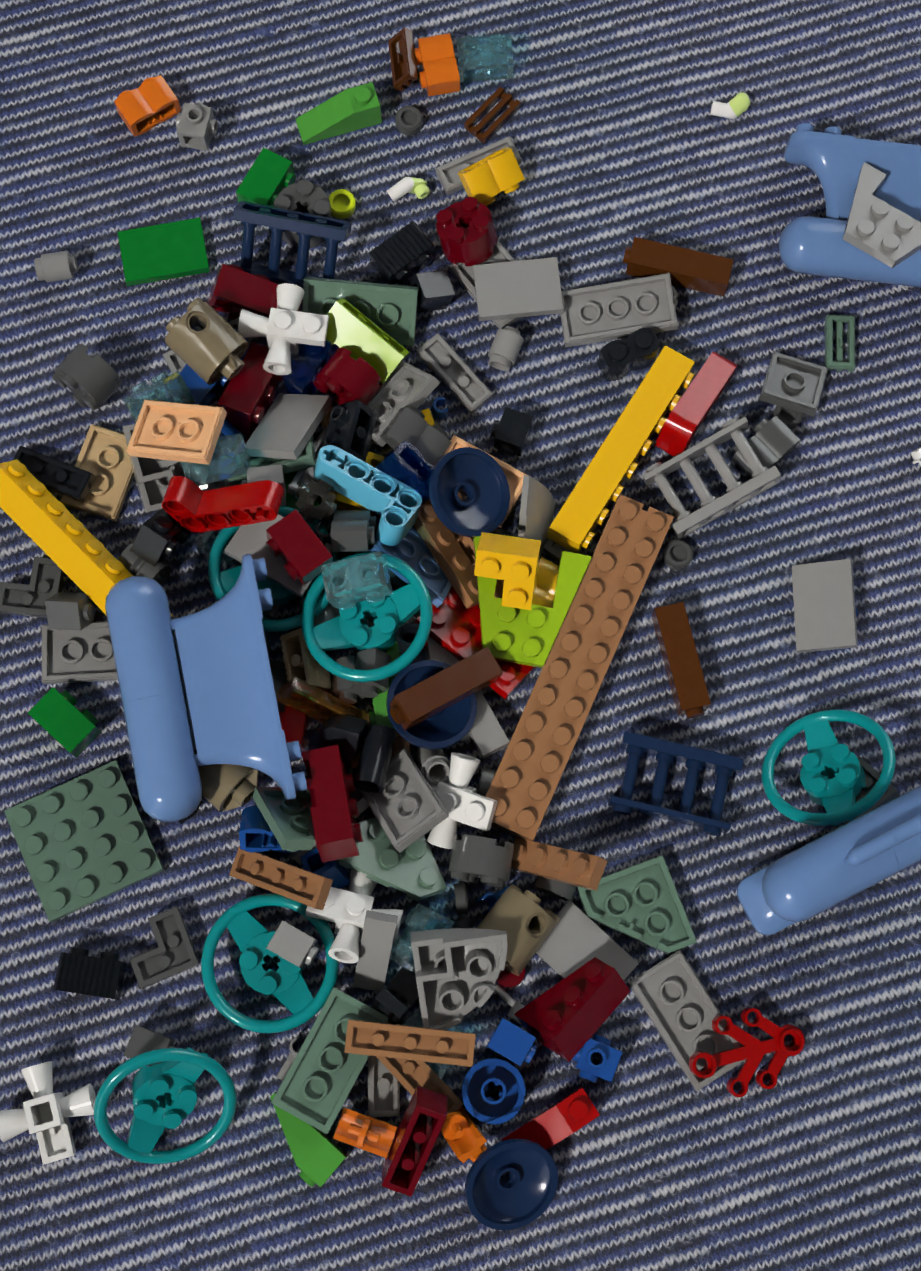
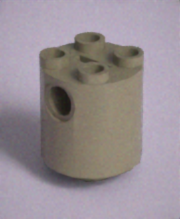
M200 298L194 299L189 304L187 312L181 318L178 316L174 317L166 326V330L169 332L164 339L166 345L208 385L214 384L223 376L231 380L244 367L245 363L241 360V357L248 348V342L207 302H203Z
M213 764L198 766L202 796L219 812L228 811L247 804L252 799L255 787L258 786V776L261 773L259 770L240 765Z
M511 884L476 929L507 931L508 948L504 969L519 976L556 927L560 918L549 909L543 910L539 906L541 900L529 890L523 892L517 886Z

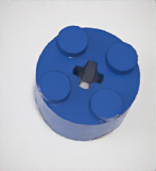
M488 1058L475 1063L467 1071L462 1082V1099L466 1109L474 1118L487 1124H501L509 1121L519 1112L525 1099L526 1089L522 1075L515 1066L502 1059ZM492 1081L496 1086L501 1085L502 1090L498 1092L499 1098L496 1100L484 1094V1091L488 1089V1083Z

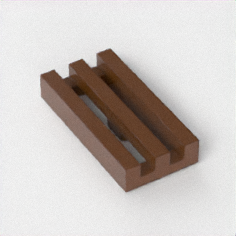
M406 27L388 41L393 86L395 90L401 92L405 89L404 85L409 86L411 80L415 81L418 79L412 30Z
M500 86L464 123V128L485 144L521 108V102L517 99L513 100V96L510 93H504V89ZM501 99V101L474 127V125ZM508 104L510 107L482 134L480 131Z

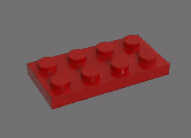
M451 586L444 602L438 608L432 604L433 616L429 636L461 661L482 650L479 605L467 609L453 586ZM420 616L417 618L416 624H420ZM496 660L503 673L495 683L489 686L506 699L535 667Z

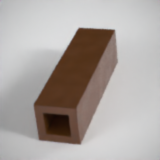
M634 237L632 247L626 246L622 263L628 264L626 275L643 278L670 273L671 285L724 297L734 259Z
M684 602L654 608L651 616L678 716L687 715L688 719L702 716L705 714L704 710H707L711 705Z
M486 647L395 695L389 704L391 707L390 714L397 724H401L406 731L495 683L503 671L489 648Z

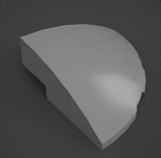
M135 424L122 426L127 447ZM130 456L145 514L162 509V501L169 481L173 476L189 478L203 491L230 486L223 467L220 468L212 460L210 465Z
M524 475L517 537L541 540L540 558L543 546L548 540L549 527L553 522L555 500L543 484L531 476Z
M450 928L411 932V946L423 1028L440 1030L452 1028L460 1024L463 1017L475 1007L481 1008L495 990L494 984L499 977L500 971H504L508 948L507 931Z

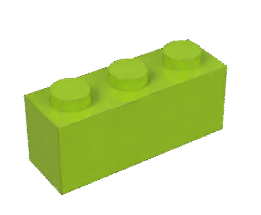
M344 298L336 301L326 314L329 315L326 342L350 350L352 353L349 356L356 361L359 357L364 359L377 371L381 377L380 381L383 383L389 379L410 353Z

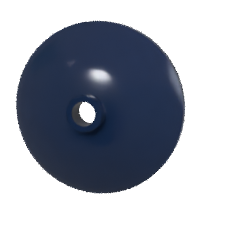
M458 448L442 456L432 470L429 482L431 504L439 520L448 529L461 536L479 537L481 532L490 533L502 523L509 508V485L502 468L490 455L475 448ZM458 492H459V493L461 494V496H462V499H461V500H460L459 497H458Z
M423 660L412 663L395 676L388 689L386 707L390 722L401 737L415 746L426 749H442L452 746L465 737L475 721L477 713L475 693L406 731L401 724H397L390 714L391 707L389 704L395 695L450 667L451 665L436 660Z
M509 1139L499 1142L485 1150L475 1160L468 1172L464 1190L468 1208L481 1224L492 1229L513 1230L530 1224L545 1212L555 1196L558 1185L557 1167L548 1151L534 1141Z

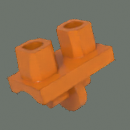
M462 1106L456 1112L447 1114L440 1132L463 1164L468 1159L474 1163L488 1149L484 1144L487 1140Z
M344 1107L333 1139L387 1158L398 1126Z

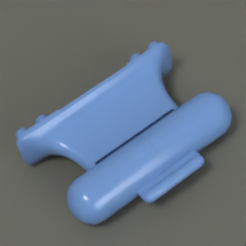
M921 785L781 857L771 865L740 881L737 886V896L755 930L762 935L775 934L796 922L808 920L921 861Z

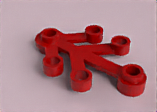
M747 1007L741 1013L742 1022L750 1027L757 1026L773 1037L760 1041L733 1024L728 1016L717 1015L712 1020L713 1030L721 1035H728L744 1046L715 1054H709L704 1051L695 1052L689 1059V1069L700 1078H709L715 1073L717 1067L745 1060L737 1077H732L727 1082V1090L731 1095L743 1097L748 1092V1083L763 1056L775 1051L767 1069H761L756 1074V1082L760 1087L772 1089L777 1084V1076L788 1056H796L804 1047V1034L797 1026L786 1024L779 1027L763 1017L758 1009ZM754 1011L756 1018L750 1023L747 1016L750 1012ZM725 1019L727 1026L721 1031L718 1023L720 1020ZM790 1034L792 1037V1042L790 1045L786 1046L784 1043V1038L786 1035ZM703 1058L705 1066L702 1069H697V1060ZM769 1073L771 1080L765 1085L762 1079L765 1074ZM740 1081L742 1088L739 1092L735 1093L733 1086L736 1082Z

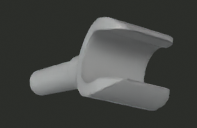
M497 984L494 991L506 1004L512 1007L507 1016L521 1024L514 1014L525 1006L515 1001Z
M298 1037L291 1040L289 1044L290 1053L276 1075L282 1081L298 1054L293 1050V1045L297 1042Z

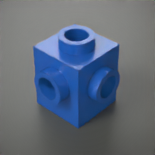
M594 1034L593 1038L589 1039L572 1058V1060L576 1061L574 1068L580 1070L578 1076L594 1083L597 1082L598 1077L612 1082L622 1051L610 1047L611 1040ZM594 1052L600 1057L599 1062L595 1065L590 1060Z

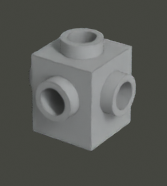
M184 103L182 113H178L176 118L177 135L181 146L208 151L211 137L216 136L218 129V120L214 119L212 107L202 103Z

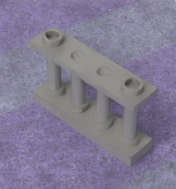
M745 416L739 420L733 418L723 424V429L667 462L663 464L657 462L646 469L647 473L643 475L645 484L648 487L656 482L676 515V522L672 524V528L679 540L781 482V474L777 467L773 466L769 469L767 466L763 467L744 436L743 431L748 429V420ZM731 438L753 472L751 475L752 479L743 484L741 481H737L717 446ZM705 453L708 454L727 486V493L719 498L710 494L691 462ZM679 468H682L702 502L700 504L701 508L693 513L686 511L666 477Z

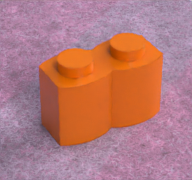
M450 33L419 38L418 48H414L416 65H421L422 71L419 72L421 89L426 88L428 97L460 91V76Z
M162 75L145 79L138 88L123 91L114 101L118 114L134 137L146 133L158 123L167 121L181 111L179 100Z

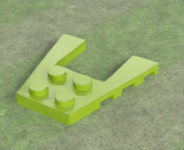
M480 536L473 538L475 562ZM567 551L561 552L552 608L532 604L531 610L501 606L502 598L494 597L497 579L477 576L482 649L488 647L495 660L542 668L589 565L591 556Z

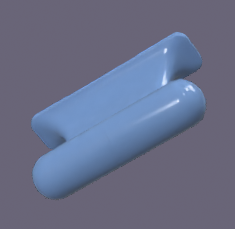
M799 124L796 132L789 138L785 148L784 159L790 164L806 166L816 174L824 192L826 218L814 216L797 217L784 228L779 240L780 257L788 269L801 274L921 287V248L918 252L891 268L843 240L859 173L864 162L887 174L883 184L874 196L921 222V145L841 135L842 130L838 127H828L824 130V133L814 132V127L811 124Z
M251 554L243 555L241 572L232 589L211 606L180 618L171 619L168 597L164 588L155 580L145 576H131L120 580L110 589L106 597L105 609L139 801L143 810L153 819L162 822H176L187 818L197 809L202 800V785L198 766L231 764L259 770L278 783L286 800L295 799V792L307 790L304 771L292 773L290 762L301 759L299 742L292 741L286 743L277 706L262 625V612L272 610V595L270 588L258 590L257 582L267 580V568L264 558L252 560Z

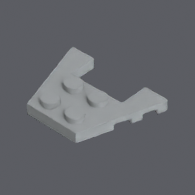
M864 162L859 173L843 240L893 268L920 250L921 222L874 196L883 184L887 174Z

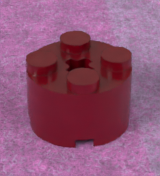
M466 197L462 201L454 203L437 213L436 230L444 255L449 262L456 265V262L465 263V266H473L483 263L494 253L493 248L497 244L498 238L491 212L484 204L478 202L475 197Z
M345 348L337 349L316 375L313 384L318 390L328 393L334 399L332 401L334 406L359 400L367 406L383 386L382 383H379L381 377L361 357L357 361L351 358L349 355L352 352Z

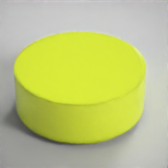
M345 189L335 190L328 197L332 216L335 218L346 219L355 212V198L350 191Z

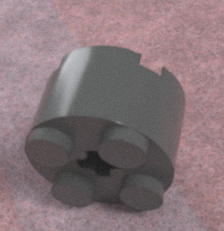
M306 179L285 187L274 200V207L332 218L330 201L327 194L320 187ZM287 230L283 232V240L289 245L297 247L299 244L297 232ZM311 237L310 248L319 246L325 241V238Z
M77 344L55 368L52 379L62 388L68 387L74 393L72 398L81 407L86 408L88 406L93 410L100 409L122 384V381L117 380L119 375L98 354H95L94 357L88 355L86 351L89 348L85 345Z
M455 834L448 872L451 873L450 878L475 884V879L478 878L481 879L480 882L486 883L488 886L504 888L505 882H509L515 844L505 841V845L496 844L497 839L464 834L461 837Z

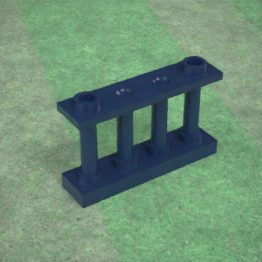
M240 201L233 210V220L241 221V224L244 225L241 261L236 260L233 264L252 275H264L276 284H294L302 289L305 277L334 279L338 243L346 241L351 233L352 222ZM258 225L267 226L272 231L268 266L252 263L255 227ZM286 230L297 232L299 236L296 272L279 269L283 232ZM313 236L323 237L327 241L323 277L307 274L310 239Z
M627 731L624 732L620 748L627 749L626 753L629 755L619 797L611 796L607 806L614 807V812L623 815H631L632 812L700 827L703 828V833L712 836H721V832L726 833L730 830L731 823L722 822L721 816L729 778H732L733 774L738 775L742 771L743 758ZM644 754L656 756L655 760L658 761L649 804L631 800L640 757H644ZM674 761L683 762L685 767L688 768L679 811L661 807L669 766ZM703 767L715 770L714 774L717 775L709 818L691 814L699 771H702Z

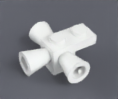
M284 283L276 287L277 309H270L269 318L242 309L238 325V333L243 338L267 336L269 352L264 361L263 369L276 375H288L292 372L291 352L297 353L299 344L325 347L329 315L299 312L298 309L305 291L297 285Z
M452 752L449 780L438 782V784L428 781L449 814V817L431 830L426 840L430 844L445 849H452L454 835L457 834L458 822L483 831L490 830L498 801L477 794L476 788L468 786L480 763L479 759Z
M353 868L350 869L349 891L331 887L324 909L319 910L307 906L305 915L336 923L334 934H337L328 954L331 958L342 963H356L359 961V943L362 938L367 910L398 916L394 940L397 939L403 910L372 909L374 897L371 894L377 882L366 878V874Z
M52 1061L21 1069L33 1099L23 1102L24 1108L0 1110L1 1141L6 1142L29 1130V1134L36 1133L43 1165L77 1155L68 1117L94 1115L96 1094L93 1086L89 1083L64 1097L63 1092L53 1093Z

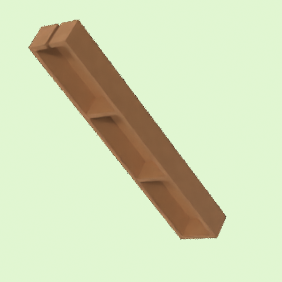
M619 494L485 796L498 801L491 827L517 838L530 841L535 839L674 518L652 507H649L648 511L642 510L644 504Z

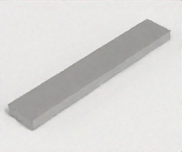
M420 610L415 613L417 617L421 615ZM428 636L427 641L431 660L441 661L451 666L459 662L456 657ZM480 690L475 693L477 713L469 734L482 758H485L507 747L510 741Z

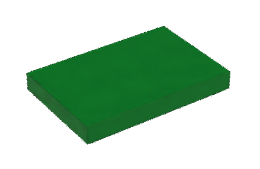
M200 217L117 232L127 287L210 272Z

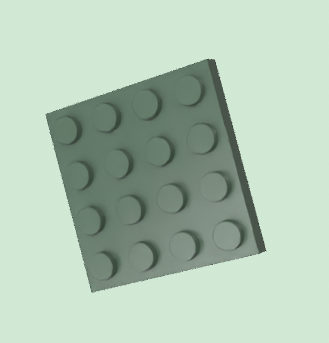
M117 760L4 811L47 918L51 923L165 871Z

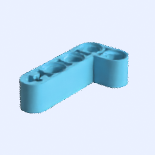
M326 445L320 448L314 469L316 480L380 515L381 518L376 531L378 540L388 546L398 545L416 522L422 504L421 494L337 446Z

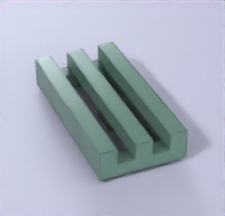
M826 315L825 367L828 368L827 371H831V369H836L837 372H842V370H847V372L854 371L855 316ZM833 322H836V362H833ZM843 322H847V362H843Z

